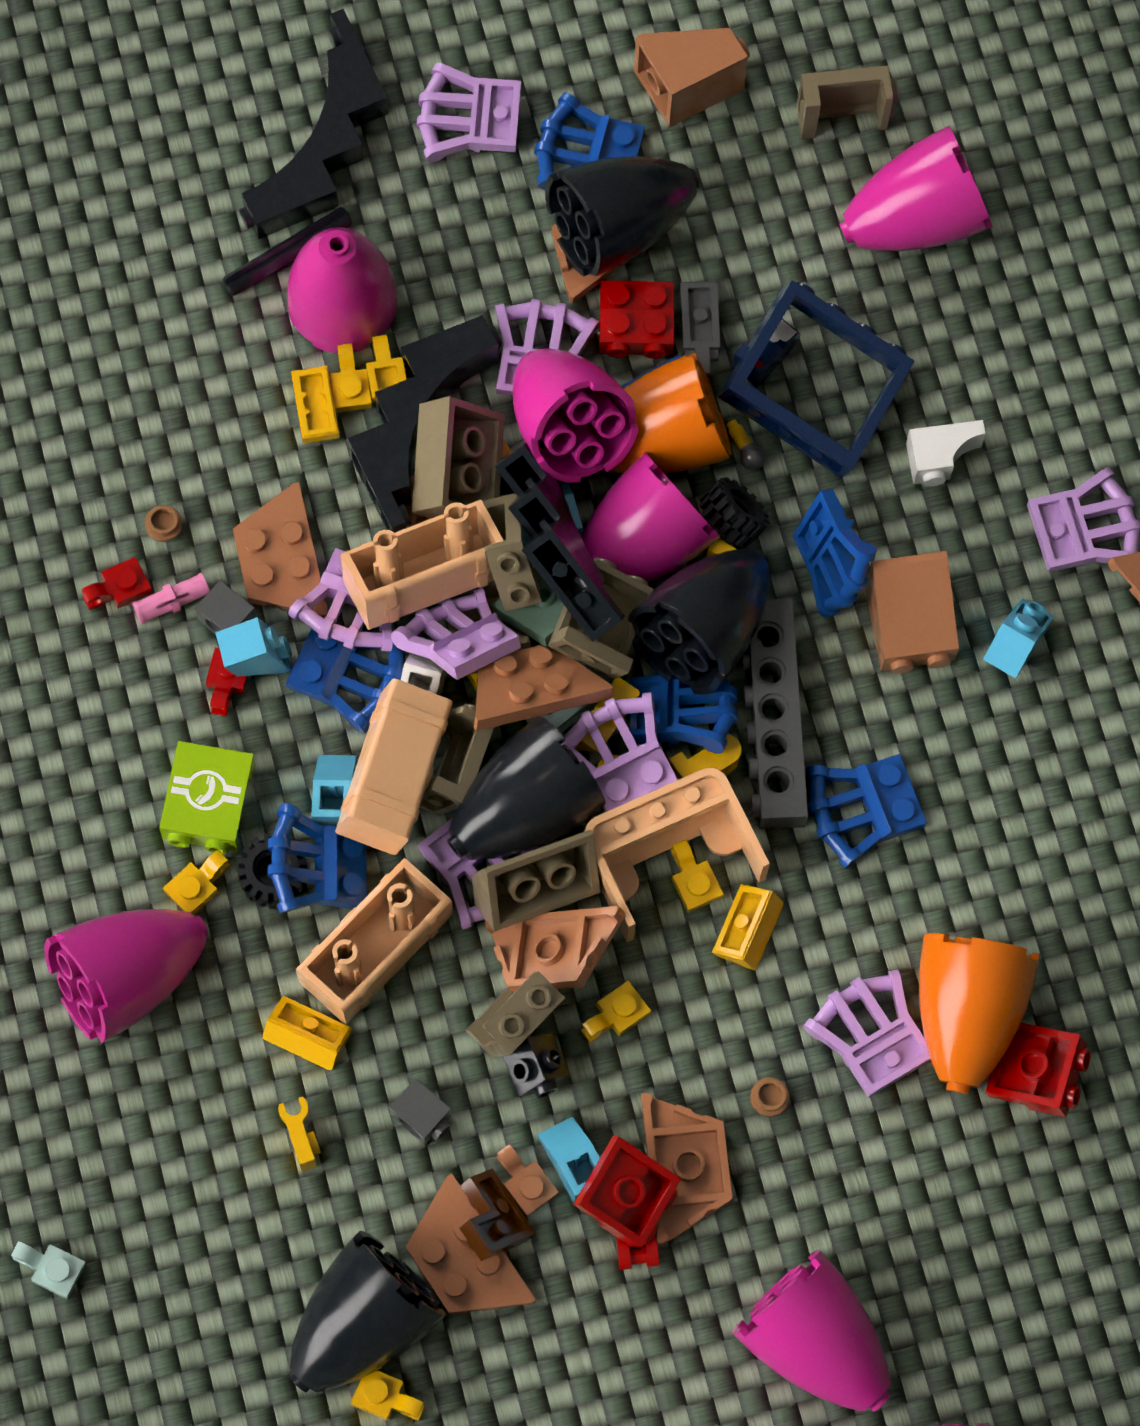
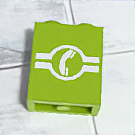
M178 741L159 826L162 839H167L168 844L181 848H188L190 844L205 846V850L212 853L216 850H219L222 854H227L228 850L238 852L239 841L237 835L249 779H253L256 766L254 754Z

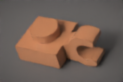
M510 1144L497 1153L498 1156L496 1158L511 1176V1179L503 1185L526 1218L559 1194V1191L536 1161L525 1167Z

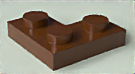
M493 1168L468 1178L460 1185L467 1195L471 1206L477 1210L479 1216L469 1219L459 1229L467 1239L470 1248L481 1261L523 1244L536 1234Z

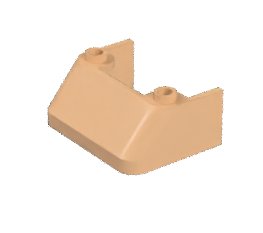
M715 768L702 769L600 814L589 821L585 830H591L594 833L598 879L602 893L609 906H619L625 912V917L619 928L626 942L634 940L636 925L625 903L635 896L639 887V878L633 865L671 849L673 844L685 839L689 841L698 836H702L707 848L719 856H728L743 850L758 883L766 880L770 865L727 777L723 772Z

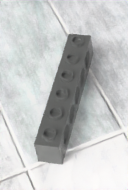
M793 599L766 600L758 628L747 650L741 657L742 672H749L750 685H744V707L751 708L752 721H746L747 744H754L755 758L748 759L749 780H756L757 794H751L752 817H759V829L801 828L806 826L808 810ZM762 636H770L775 639L777 644L773 647H764L758 642V639ZM764 672H773L780 680L770 684L764 682L760 675ZM770 707L776 708L781 712L782 717L771 720L766 718L762 711ZM769 744H778L784 749L785 753L780 756H772L766 752L765 747ZM772 780H780L785 783L787 790L782 793H775L768 788L767 784Z

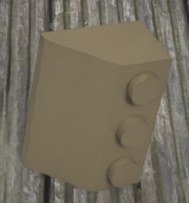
M451 396L419 404L412 513L434 518L444 514L445 508L451 503L457 502L467 505L480 499L485 501L499 497L501 474L494 466L502 459L504 414Z
M591 830L486 867L471 875L475 905L494 932L600 893L594 833Z

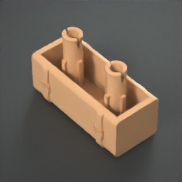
M481 499L467 505L457 502L451 503L445 508L442 515L395 533L390 530L379 531L373 537L372 542L364 543L359 547L341 553L344 584L367 629L370 630L388 622L398 621L403 616L469 590L487 586L488 583L494 581L485 554V547L504 540Z
M392 679L380 693L376 708L372 712L369 721L370 726L347 796L341 806V815L335 830L337 834L392 855H396L409 841L414 823L417 821L420 813L419 807L423 794L433 774V763L441 738L446 732L447 719L453 703L450 699L399 679Z
M404 858L389 874H386L380 880V883L357 907L353 908L320 945H317L311 951V954L296 968L299 983L346 1025L361 1009H364L370 1003V999L429 939H432L438 933V929L453 915L451 899Z

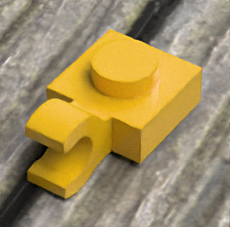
M387 334L372 337L375 362L366 363L372 402H376V391L407 380L403 358L391 359Z
M352 343L337 345L340 372L330 373L336 413L371 409L367 369L355 370Z
M686 839L673 844V849L670 851L680 873L673 875L672 881L687 912L690 913L723 898L724 894L708 861L706 860L697 865Z
M216 850L208 857L199 870L190 862L163 887V890L182 911L195 915L219 893L212 883L230 868L229 861L219 850Z
M627 981L597 1002L596 1007L601 1013L583 1023L582 1026L584 1028L581 1029V1032L590 1043L611 1028L620 1037L650 1016L651 1010L631 983Z
M302 1096L298 1098L301 1110L297 1115H289L283 1103L279 1104L278 1111L281 1120L287 1126L301 1171L304 1172L317 1167L314 1156L321 1154L314 1131L309 1133L305 1131L304 1122L308 1118L309 1107L306 1099Z
M378 1370L361 1378L350 1402L352 1406L386 1421L389 1420L393 1410L419 1421L425 1408L424 1402L400 1394L404 1387L403 1381Z

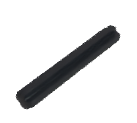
M343 207L337 208L224 276L222 279L224 287L231 296L239 294L295 260L301 248L317 233L329 228L350 227L352 221L349 213Z

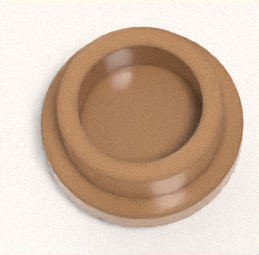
M160 505L154 507L146 515V532L155 541H171L182 530L181 515L171 506Z
M772 1077L763 1078L756 1082L750 1093L752 1107L757 1113L765 1117H775L784 1112L790 1098L786 1085L779 1079Z

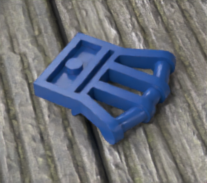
M564 92L558 99L559 105L541 124L542 138L541 141L536 143L534 154L538 158L540 172L537 176V184L540 189L545 190L548 177L555 173L553 161L575 166L606 158L638 157L645 126L611 119L610 115L599 116L580 104L578 99L572 94ZM569 114H572L595 129V132L565 126L562 123ZM556 139L591 146L589 155L558 148L555 146Z
M833 489L820 490L792 535L810 573L818 612L825 618L837 615L843 607H852L857 600V592H861L868 583L867 570L869 563L875 559L877 551L874 545L863 542L851 529L854 519L847 520L845 510L839 503Z
M311 628L286 681V687L332 706L357 731L365 734L369 729V721L372 712L376 708L380 693L392 679L401 680L404 651L397 648L393 643L392 651H389L388 665H383L356 654L358 649L381 650V647L354 646L352 650L344 647V642L330 637L328 641L319 638V634ZM350 666L382 678L383 681L379 689L345 677ZM339 689H342L371 702L358 713L337 693Z
M660 675L631 677L630 685L639 690L640 694L638 697H642V693H653L659 743L669 742L670 747H672L679 741L704 746L708 751L715 754H720L724 751L727 745L726 737L731 726L735 725L738 719L737 710L734 708V704L737 702V690L731 686L727 678L713 693L700 695L694 694L691 686L682 683L676 678L669 683ZM708 703H717V704H718V706L695 707V708H682V709H681V706H683V705L708 704ZM644 712L630 714L629 730L637 745L647 742ZM716 723L712 731L688 726Z
M900 754L867 765L862 764L855 769L828 768L822 765H813L806 768V778L810 780V803L807 805L810 816H815L819 827L816 829L819 840H824L839 856V863L844 869L852 866L878 843L926 827V819ZM825 781L857 784V789L825 798ZM863 800L867 813L840 822L832 821L829 811ZM872 825L874 829L873 833L854 848H851L840 836Z
M281 804L277 812L279 817L272 838L268 839V851L272 852V864L268 865V877L272 878L280 903L277 904L280 914L313 904L348 909L357 907L367 897L366 845L337 834L335 832L337 826L320 825L303 815L302 811L292 804ZM292 827L315 839V844L291 841L289 835ZM287 854L315 858V870L291 867V865L287 864ZM289 881L315 884V893L295 897Z

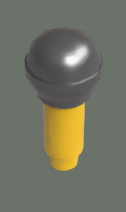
M736 420L728 422L729 434L740 450L742 466L752 471L762 467L766 458L763 449L751 442L742 425L738 424Z

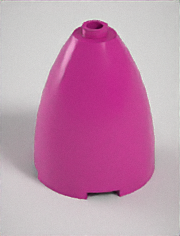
M950 126L918 141L884 165L856 194L843 213L845 222L839 224L848 244L855 241L857 248L877 251H905L940 246L965 239L993 227L985 204Z
M329 228L314 235L301 248L290 271L287 286V305L290 320L293 326L307 340L312 342L314 347L320 350L338 353L337 345L352 343L353 352L368 348V344L373 342L372 337L380 336L387 329H390L398 306L395 279L386 258L379 248L369 238L349 228Z
M550 348L529 351L520 359L513 378L514 412L522 437L541 469L556 480L578 483L582 477L590 476L603 469L609 472L618 465L632 448L639 428L636 425L635 403L622 386L599 366L567 351ZM592 427H594L599 434H595L593 432ZM539 439L544 443L545 448L538 445Z
M645 452L621 475L606 493L583 530L581 538L592 559L603 558L609 560L617 566L616 569L628 576L635 575L650 583L676 571L697 557L718 540L720 536Z
M144 909L121 912L75 925L47 938L44 945L45 959L48 971L51 974L57 972V982L65 996L61 998V1001L75 1024L87 1038L92 1040L99 1037L101 1043L147 1016L180 985L206 945L205 937L208 936V929L200 916H194L190 912Z
M818 1249L808 1257L811 1260V1264L806 1268L802 1264L798 1267H793L753 1306L754 1308L749 1313L751 1321L748 1324L743 1320L740 1321L732 1333L759 1360L795 1386L841 1407L861 1412L870 1408L875 1412L891 1396L887 1392L891 1381L880 1340L855 1292L831 1261Z

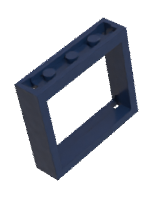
M791 280L778 293L718 398L841 478L855 467L915 361L908 357L906 351L900 346L887 343L876 336V332L870 326L857 323L846 316L845 311L838 305L826 303L817 297L813 289L808 285ZM790 305L892 371L849 449H846L745 382Z

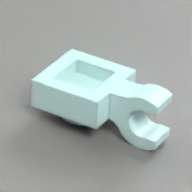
M18 1241L11 1254L13 1260L36 1270L31 1279L33 1283L67 1300L86 1265L85 1261L49 1244L43 1255L32 1247Z

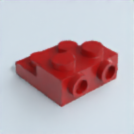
M600 280L599 354H607L612 358L644 355L650 359H660L666 355H673L674 282Z
M1021 1023L1006 1053L990 1074L985 1093L990 1098L1026 1105L1032 1111L1067 1118L1069 1108L1075 1109L1079 1103L1081 1090L1080 1086L1076 1085L1079 1072H1086L1089 1067L1091 1051L1086 1049L1087 1044L1080 1034Z
M612 1136L573 1205L600 1222V1227L630 1247H643L644 1244L649 1243L658 1230L657 1221L663 1210L668 1209L675 1201L678 1194L676 1188L681 1178L621 1137Z

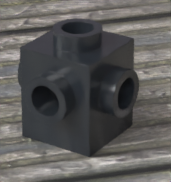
M553 1033L527 1037L511 1055L502 1056L519 1097L536 1094L537 1098H543L551 1095L559 1089L558 1083L571 1076Z

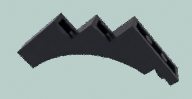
M344 9L330 14L331 28L327 30L333 48L327 50L328 87L321 115L312 134L301 150L280 171L260 185L242 193L244 207L239 209L242 221L247 229L253 227L258 239L338 207L337 189L329 174L364 160L362 142L355 128L388 114L387 96Z
M483 315L402 346L404 368L409 379L375 392L376 409L383 424L348 438L350 457L386 530L395 533L411 524L405 506L412 503L410 477L417 444L419 404L448 397L465 381L499 363L498 348L502 347V342L497 329L494 326L489 328Z
M521 439L494 467L518 496L508 509L531 537L530 541L522 549V552L593 642L621 622L625 615L602 587L605 578L592 559L576 528L565 499L562 482L554 479L541 469L524 439ZM539 439L538 445L545 448L544 443Z

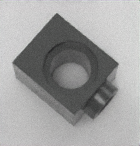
M221 580L195 607L198 621L213 633L256 618L255 608Z
M416 1078L389 1107L390 1115L425 1146L432 1138L436 1142L440 1140L452 1125L448 1121L451 1118V1108Z

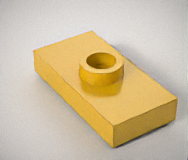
M328 366L291 371L303 444L340 438Z

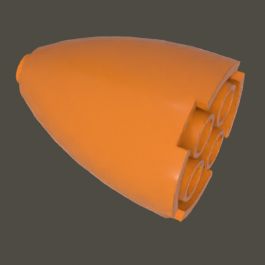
M696 353L668 362L643 375L624 388L635 403L636 425L639 428L632 448L624 459L611 469L610 472L624 473L645 452L665 474L702 468L730 458L732 450L723 417L718 410L711 391L712 387L708 376ZM592 427L593 432H594L595 434H599V433L596 431V429H595L594 427Z
M924 934L919 968L920 1015L930 1060L939 1081L947 1083L946 1090L969 1094L970 1087L978 1088L998 1065L1015 1037L1027 1010L1037 974L1039 953L1026 955L1027 948L981 938L955 937L954 940H951L947 934Z

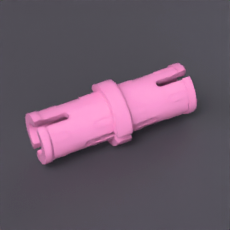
M200 572L198 575L173 586H170L168 583L162 586V591L137 602L134 601L132 605L140 623L145 624V622L167 612L177 613L181 611V606L206 596L210 589L203 574Z

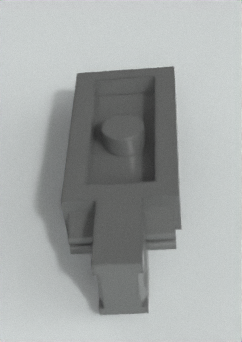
M717 281L680 282L683 354L691 355L696 353L710 381V362H717L720 353Z

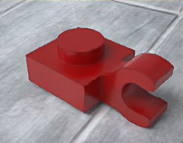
M136 557L102 571L103 583H93L81 589L84 595L82 598L88 610L96 609L111 600H114L119 609L152 594L151 586Z
M216 647L209 667L206 687L214 689L210 702V707H212L211 714L226 717L232 693L244 695L248 676L237 677L227 670L223 664L220 648Z

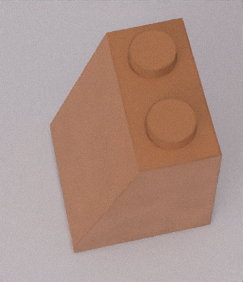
M730 28L645 33L636 37L634 72L668 127H671L743 91L745 78L748 73L747 62L750 53L742 38L737 39Z
M947 551L872 561L865 591L880 670H891L894 674H900L913 670L915 666L928 665L929 668H942L951 664V661H955L959 644Z

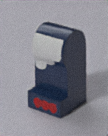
M782 318L746 380L755 388H758L794 348L801 336L800 332ZM750 341L746 345L743 344L734 353L733 369L736 367Z

